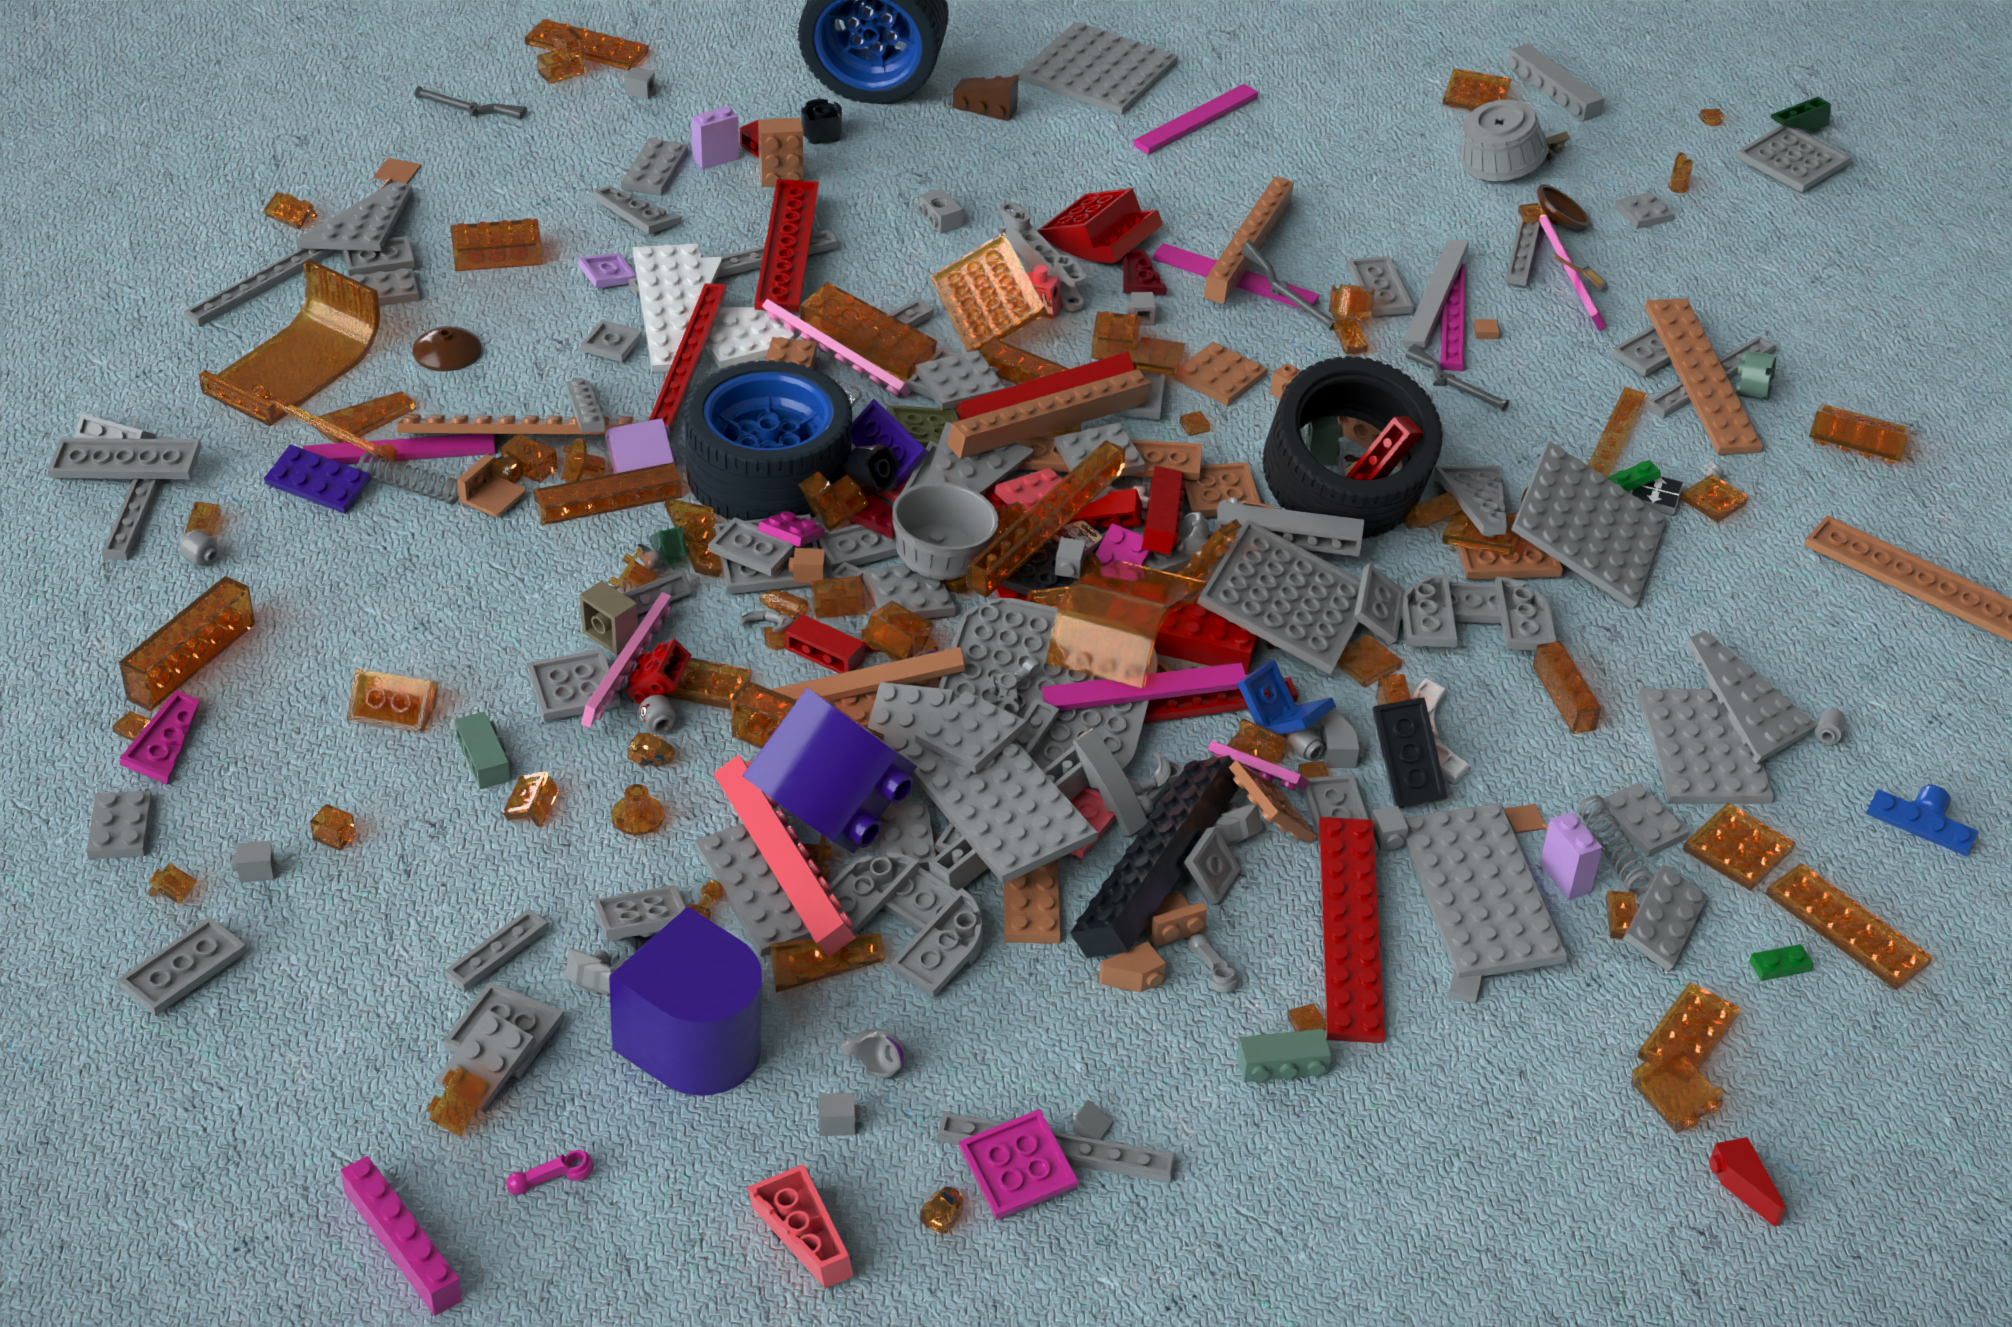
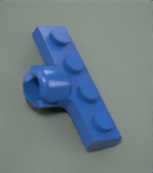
M1931 784L1923 786L1913 802L1903 800L1878 789L1866 813L1869 816L1966 857L1979 832L1947 818L1945 813L1950 805L1951 797L1945 789Z

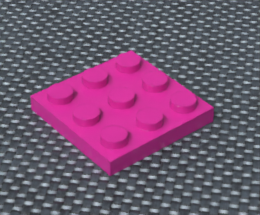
M1040 1109L959 1141V1149L995 1220L1078 1187V1180Z

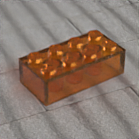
M526 218L513 221H483L472 224L459 223L457 225H450L455 272L543 265L538 219Z

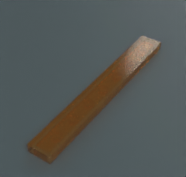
M1624 387L1587 466L1600 472L1606 478L1609 477L1645 400L1646 393Z

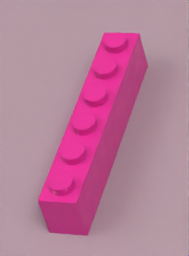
M368 1155L340 1169L344 1193L432 1314L436 1316L461 1302L459 1278Z

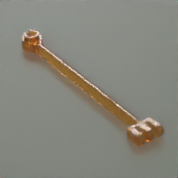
M254 385L251 389L261 405L270 409L274 406L374 455L376 454L379 459L386 457L387 464L390 460H395L397 457V449L389 443L382 446L375 445L272 396L266 388Z

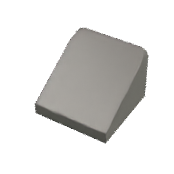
M1087 1099L1074 1118L1073 1132L1086 1138L1102 1140L1113 1121L1093 1102Z

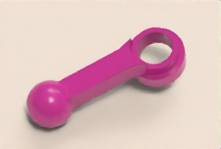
M573 1150L566 1156L562 1154L556 1159L528 1171L512 1173L506 1181V1187L511 1194L522 1195L530 1188L562 1174H565L572 1181H580L592 1173L594 1162L587 1152ZM583 1159L579 1166L570 1167L574 1161Z

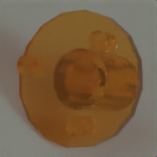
M575 439L570 447L564 446L563 452L567 453L561 479L565 480L568 485H575L582 475L600 478L603 475L605 459L587 454V446L583 439Z
M641 548L637 549L633 557L626 553L622 561L628 565L620 578L617 579L612 576L608 581L616 589L622 580L637 588L655 581L657 578V574L635 561L642 550Z
M633 784L628 786L624 791L625 798L614 804L611 810L613 825L621 832L630 835H645L650 832H656L665 818L664 807L657 799L649 796L648 789L644 785Z

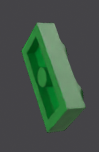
M1647 460L1626 470L1618 471L1607 478L1628 492L1661 478V473L1650 460Z
M1801 944L1751 953L1749 959L1750 964L1761 981L1811 972L1813 962Z

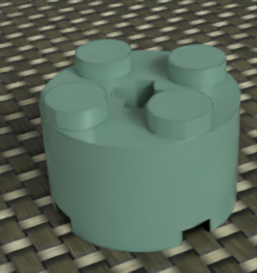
M1744 351L1742 362H1740L1738 368V375L1741 377L1737 383L1736 394L1769 399L1772 391V379L1775 376L1776 355Z

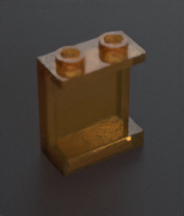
M1676 1040L1632 1071L1631 1084L1676 1134L1684 1129L1686 1131L1692 1129L1699 1122V1118L1705 1114L1711 1115L1718 1111L1722 1106L1724 1094L1721 1087L1714 1089L1685 1057L1686 1048L1679 1040Z

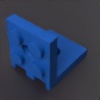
M1275 660L1266 662L1237 682L1262 738L1306 729L1336 707L1332 697L1295 705ZM1265 689H1266L1267 692H1268V697H1267V698L1265 697V693H1264Z

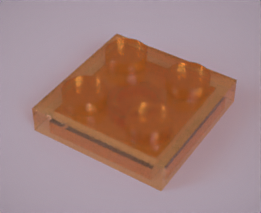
M1711 474L1682 493L1681 500L1718 523L1745 506L1749 497Z
M1367 634L1346 645L1336 665L1366 688L1401 669L1402 660Z

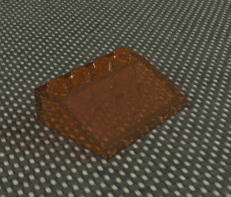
M1821 403L1816 412L1809 437L1814 438L1813 442L1826 445L1827 442L1836 444L1835 448L1849 451L1852 448L1859 450L1858 454L1862 456L1872 457V454L1881 456L1882 461L1894 464L1895 460L1899 462L1901 460L1910 427Z

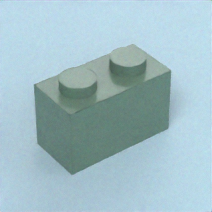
M1324 417L1308 423L1305 445L1313 457L1323 466L1335 465L1336 456H1340V443L1338 441L1339 438L1343 437V425L1339 424L1338 417Z

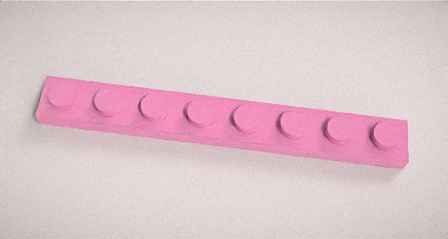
M767 299L762 305L768 312L766 316L775 323L781 321L784 323V328L791 333L799 332L802 339L816 341L818 344L817 348L826 354L831 352L840 363L844 365L846 363L851 364V368L858 374L863 375L865 373L869 375L868 379L878 386L882 383L892 395L896 397L901 395L907 398L911 390L904 382Z
M662 592L587 702L581 721L582 725L591 728L596 719L601 720L606 709L605 705H611L615 697V690H621L625 681V675L629 676L632 673L635 661L643 654L644 647L648 648L650 646L653 635L658 634L663 620L666 621L672 609L671 606H668L671 598L670 595Z

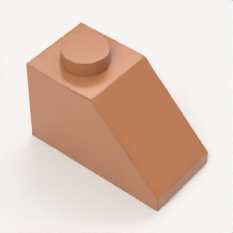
M1147 941L1131 948L1129 952L1120 953L1102 961L1100 964L1099 981L1103 985L1143 992L1149 988H1155L1164 982L1166 962Z

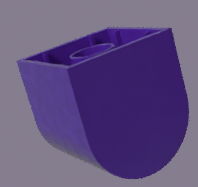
M687 906L609 975L612 1050L673 1090L690 1095H714L731 1090L743 1083L753 1073L759 1062L761 1054L762 969L756 954L747 944Z

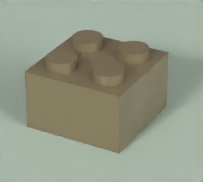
M602 580L580 594L582 632L615 655H619L639 627L637 603Z

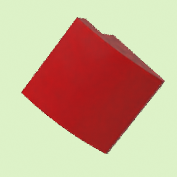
M1133 188L1086 193L1037 231L1045 240L1066 253L1089 261L1116 263L1161 227L1163 223L1158 209L1141 211Z

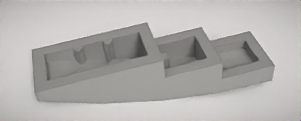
M1094 728L1089 729L1074 739L1073 744L1091 788H1098L1107 812L1115 813L1123 836H1131L1144 827L1148 821L1126 775Z

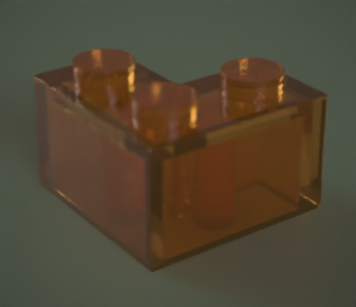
M572 28L555 32V50L537 55L538 73L549 84L585 74L583 38Z
M818 471L799 484L814 515L829 532L869 505L861 488L848 475H845L831 485Z

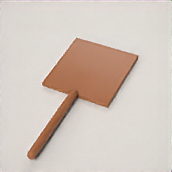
M388 158L373 178L386 181L380 189L389 185L390 182L408 184L421 167V164Z

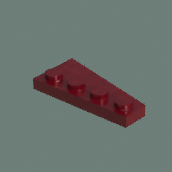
M852 491L828 502L829 512L891 539L896 538L892 519L893 509L873 493L861 494Z

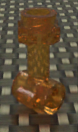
M709 880L706 886L703 885L700 890L703 896L697 905L687 904L685 907H690L709 920L711 912L708 907L711 902H715L717 898L720 899L722 896V885L716 880Z

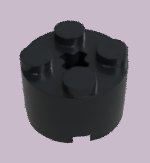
M813 99L806 102L804 108L802 106L801 123L803 136L809 139V143L819 144L820 142L840 140L842 133V107L837 102L831 104L828 103V99Z
M858 446L851 451L848 459L843 463V470L847 473L849 483L855 493L888 492L897 483L898 477H895V473L899 469V463L895 452L889 446Z

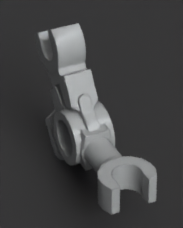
M1034 657L1029 658L1022 668L1015 673L1004 672L999 677L992 675L989 679L990 694L995 695V689L999 692L998 702H1002L1000 708L1003 710H1013L1014 715L1017 717L1019 715L1017 688L1020 686V681L1026 677L1032 678L1039 673L1036 667L1040 663Z

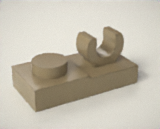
M1567 131L1546 138L1548 144V154L1546 157L1548 160L1554 156L1553 151L1558 152L1565 147L1564 144L1570 139Z

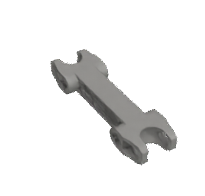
M1014 202L1000 204L999 213L1004 219L1006 227L999 228L998 238L1005 249L1013 256L1023 257L1033 269L1037 265L1046 266L1047 275L1059 279L1062 307L1069 311L1083 309L1084 299L1080 295L1077 286L1085 284L1086 276L1079 264L1071 256L1060 255L1030 224V214L1025 208ZM1007 209H1012L1014 212L1011 213ZM1072 299L1073 301H1075V302H1077V303L1072 304V303H1069L1068 301Z

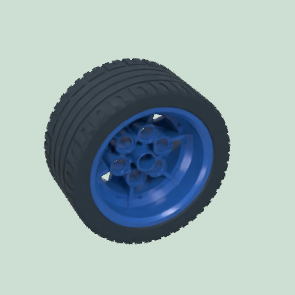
M807 0L799 21V48L811 73L813 72L816 79L820 80V83L826 85L829 90L835 91L834 93L837 95H842L843 98H849L851 101L870 104L892 103V101H900L901 98L905 99L908 95L918 91L927 82V79L930 78L935 68L947 30L948 4L946 0ZM839 20L844 21V29H842ZM899 41L904 42L903 45H901L900 47L896 48L895 45H896Z
M775 360L749 361L745 364L743 362L738 363L736 366L731 365L726 369L723 368L718 372L712 373L710 377L707 376L703 379V382L701 381L689 394L684 408L688 485L696 499L710 511L713 510V513L721 515L726 519L730 518L732 520L736 517L743 521L767 519L783 511L792 512L796 516L810 514L811 517H816L828 510V502L837 499L840 495H844L848 490L850 483L847 473L843 470V463L848 459L852 451V406L843 388L834 379L831 380V377L828 375H824L823 372L816 371L812 367H806V365L802 364L797 365L794 362L787 363L780 360L779 362Z

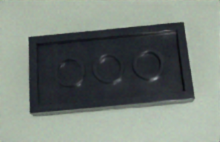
M1425 697L1374 706L1372 710L1394 806L1404 808L1446 800L1448 797Z

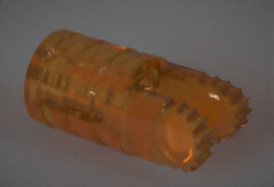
M1683 152L1678 153L1676 156L1669 189L1676 193L1687 191L1693 167V161L1687 159Z
M772 589L769 592L762 593L759 597V601L763 605L781 614L790 615L795 620L802 614L806 615L808 610L807 600L785 591Z

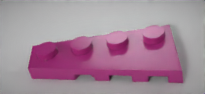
M176 690L121 755L120 765L168 784L199 709V699Z

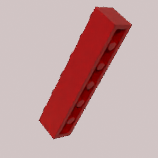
M1155 465L1149 489L1141 549L1170 555L1172 546L1177 547L1186 482L1182 480L1183 471Z

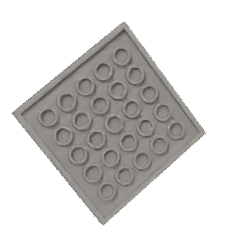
M1074 22L1018 72L1019 80L1122 115L1177 63V55L1171 54L1169 51L1153 48L1151 45L1138 43L1133 39H1126L1117 34L1102 31L1100 28H1093L1081 22Z
M1549 441L1544 446L1511 530L1633 609L1639 601L1667 517L1645 504L1640 498L1624 490L1620 485L1604 477L1600 472L1593 470L1580 459L1564 451L1562 447Z
M1247 519L1201 593L1197 603L1207 610L1226 618L1229 622L1235 623L1250 633L1267 640L1272 645L1293 654L1296 658L1302 659L1317 669L1331 674L1358 623L1354 614L1361 580Z

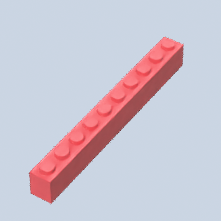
M737 755L713 774L813 939L825 954L830 957L856 938L850 928L854 924L845 911L842 913L839 911L843 907L834 894L829 895L828 892L832 888L823 876L818 877V874L821 873L820 869L812 859L808 861L807 857L810 856V853L801 842H796L800 837L791 825L786 826L789 820L781 809L776 810L779 804L742 776L752 762L750 760L745 762L740 755Z

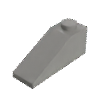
M1320 696L1319 700L1326 699L1327 697ZM1333 708L1318 719L1322 744L1325 746L1323 752L1325 768H1356L1357 760L1362 758L1363 754L1362 742H1358L1355 729L1336 708Z

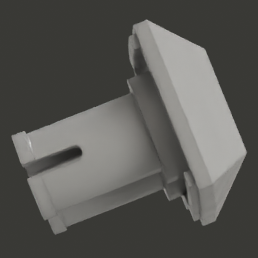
M1234 803L1227 805L1222 817L1213 826L1217 828L1226 845H1234L1262 831L1259 811L1256 805L1250 804L1240 808Z
M569 948L566 978L595 994L600 993L609 996V975L626 960H620L613 967H609L607 965L609 964L610 957L602 949L589 955Z

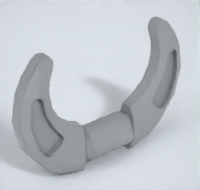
M773 611L750 612L739 618L740 626H744L749 621L760 619L778 622L779 625L773 627V632L786 630L793 623L790 615Z
M1153 753V757L1158 762V769L1152 778L1140 781L1139 783L1136 780L1128 779L1136 795H1141L1143 791L1155 788L1156 786L1161 788L1168 782L1171 774L1170 764L1162 754Z

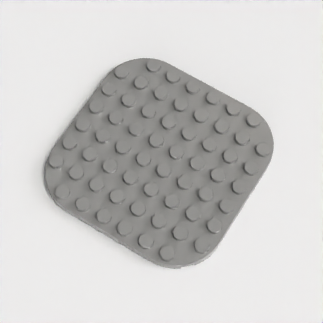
M996 598L987 600V604L972 607L960 620L951 649L961 647L966 671L942 676L939 688L953 690L955 693L954 701L967 691L1000 708L1002 702H998V690L995 689V695H991L989 691L990 676L999 677L1004 672L1015 673L1022 668L1029 658L1034 657L1040 663L1036 667L1039 673L1032 678L1026 677L1020 681V686L1017 688L1018 717L1022 719L1036 698L1044 701L1042 687L1153 674L1157 670V655L1153 645L1150 646L1144 639V634L1125 623L1020 599ZM1149 700L1059 711L1058 717L1030 757L1043 771L1074 746V739L1089 729L1094 728L1115 757L1123 772H1125L1134 760ZM1011 709L1005 710V711H1007V712H1009V713H1011V714L1014 715V711H1013V710H1011Z

